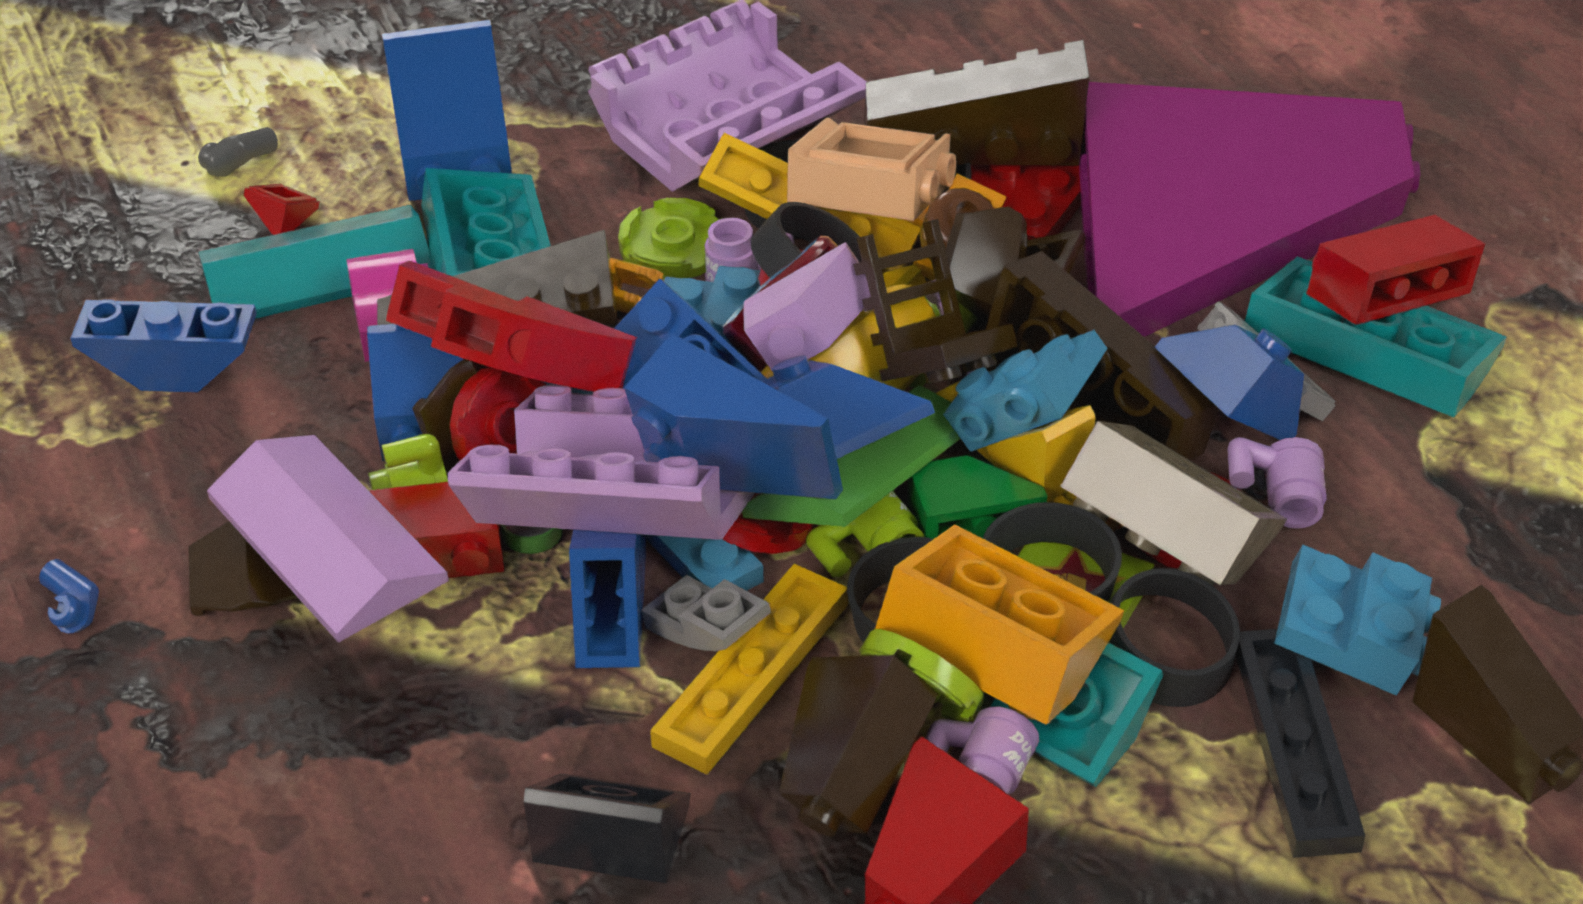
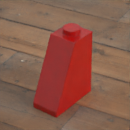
M921 736L911 747L865 873V904H972L1026 851L1029 808Z

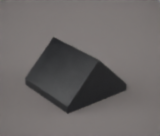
M563 773L525 788L523 801L532 861L540 864L667 883L688 812L691 793Z

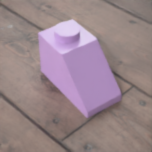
M846 242L744 301V331L771 370L775 365L787 359L802 355L810 359L829 348L864 309L862 299L871 297L865 274L856 276L853 264L859 263Z

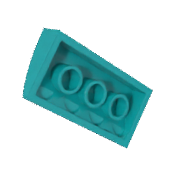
M425 168L421 208L434 270L455 276L551 246L532 175Z
M1298 256L1252 292L1245 322L1256 332L1260 333L1264 328L1284 341L1292 349L1291 353L1453 418L1462 410L1478 389L1503 349L1507 336L1429 306L1415 308L1355 325L1306 294L1313 270V262Z

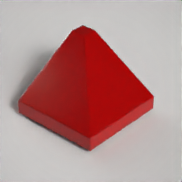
M280 183L249 186L244 189L243 195L272 235L293 231L318 210L320 201L316 200L317 198Z

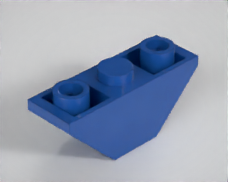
M110 299L85 300L70 339L74 348L141 391L199 392L245 351L257 312L255 304L115 301Z

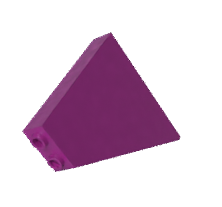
M1089 82L1079 162L1082 227L1086 236L1084 242L1086 289L1145 337L1272 277L1297 256L1306 260L1314 257L1318 252L1320 243L1369 231L1402 215L1409 193H1416L1420 181L1419 162L1412 161L1411 156L1413 126L1412 124L1405 123L1402 101Z

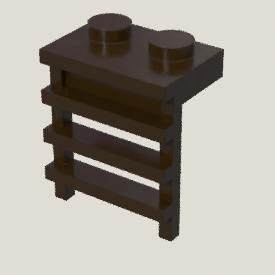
M938 219L922 223L928 246L880 258L878 257L873 234L856 238L862 262L853 264L856 276L865 274L871 296L862 299L864 311L874 309L879 329L878 333L871 334L870 336L873 346H883L888 366L879 370L882 382L922 373L925 375L927 384L962 376V373L997 365L996 353L1018 347L1012 324L970 333L965 332ZM931 258L936 280L887 293L882 269ZM939 292L943 315L895 327L890 305Z

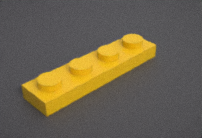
M724 132L699 177L698 186L768 219L781 204L787 203L788 163ZM818 207L843 221L860 237L873 234L879 258L912 250L921 230V227L904 219ZM904 264L882 269V273L903 267Z
M793 564L763 599L769 603L771 613L728 648L719 650L650 730L652 748L707 775L848 606L847 587L797 564Z

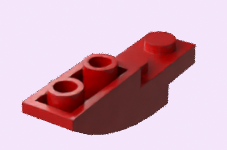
M410 260L399 265L385 320L432 338L430 347L460 358L527 378L593 392L605 388L622 389L637 339L635 336L528 296L520 301H516Z

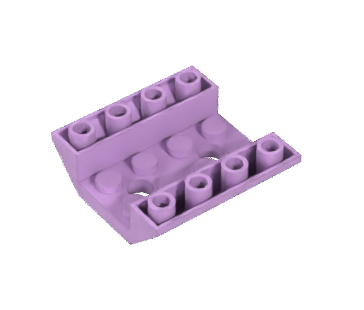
M562 385L539 387L514 410L517 454L509 453V449L501 445L479 446L470 450L448 472V485L476 523L722 540L746 507L747 502L754 495L753 492L720 490L719 466L698 465L697 460L691 457L675 456L662 459L658 463L646 462L643 457L645 451L638 430L631 420L633 414L625 389L605 388L597 390L593 394L571 393L570 387Z

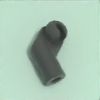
M268 127L224 138L218 144L215 142L205 144L199 151L198 162L211 176H228L252 158L275 152L278 146V139L275 132Z

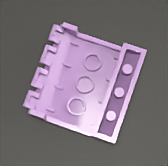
M739 0L710 14L711 20L707 16H703L671 30L669 37L676 50H674L669 38L664 34L628 49L627 55L634 69H632L623 53L596 63L588 69L591 75V89L588 93L612 141L672 192L699 179L724 132L760 149L813 126L826 117H831L864 99L866 81L841 62H837L813 74L809 73L778 49L777 15L759 1L750 5L749 8L744 0Z

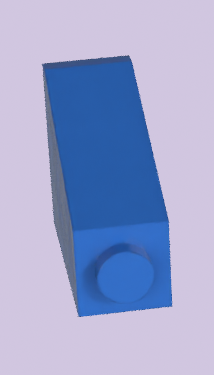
M573 530L569 547L575 668L640 667L643 624L641 610L644 605L646 535Z

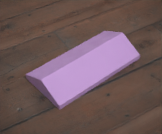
M315 435L256 440L207 490L209 499L338 643L449 581L446 570Z

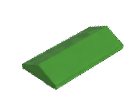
M921 385L913 388L908 393L931 401L935 413L838 458L837 463L843 491L836 499L759 493L747 502L746 507L742 511L743 518L846 527L961 439L943 415L952 402Z

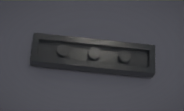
M1277 629L1240 631L1236 659L1292 857L1362 853L1366 835L1311 659L1275 644Z

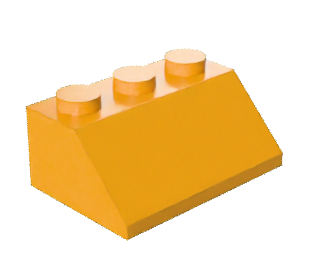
M953 525L894 566L875 629L894 632L931 650L962 671L983 692L1008 704L1011 710L1018 712L1027 719L1038 720L1047 725L1075 700L1120 624L1124 610L957 525Z

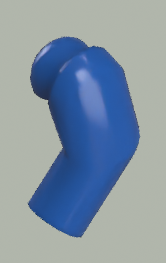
M53 559L46 563L40 572L39 580L44 587L57 595L54 599L59 602L56 610L48 607L47 614L49 620L64 633H78L93 622L99 588L93 581L60 559Z

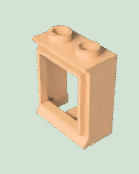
M826 117L788 149L787 202H801L816 207L914 221L939 194L951 186L954 180L956 156L953 153H949L950 134H944L939 140H935V135L844 122L838 125L831 118Z

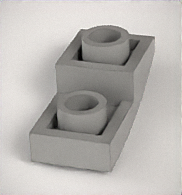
M686 575L644 607L641 612L646 629L686 647L705 651H719L728 648L771 613L769 603L725 579L714 588H710Z

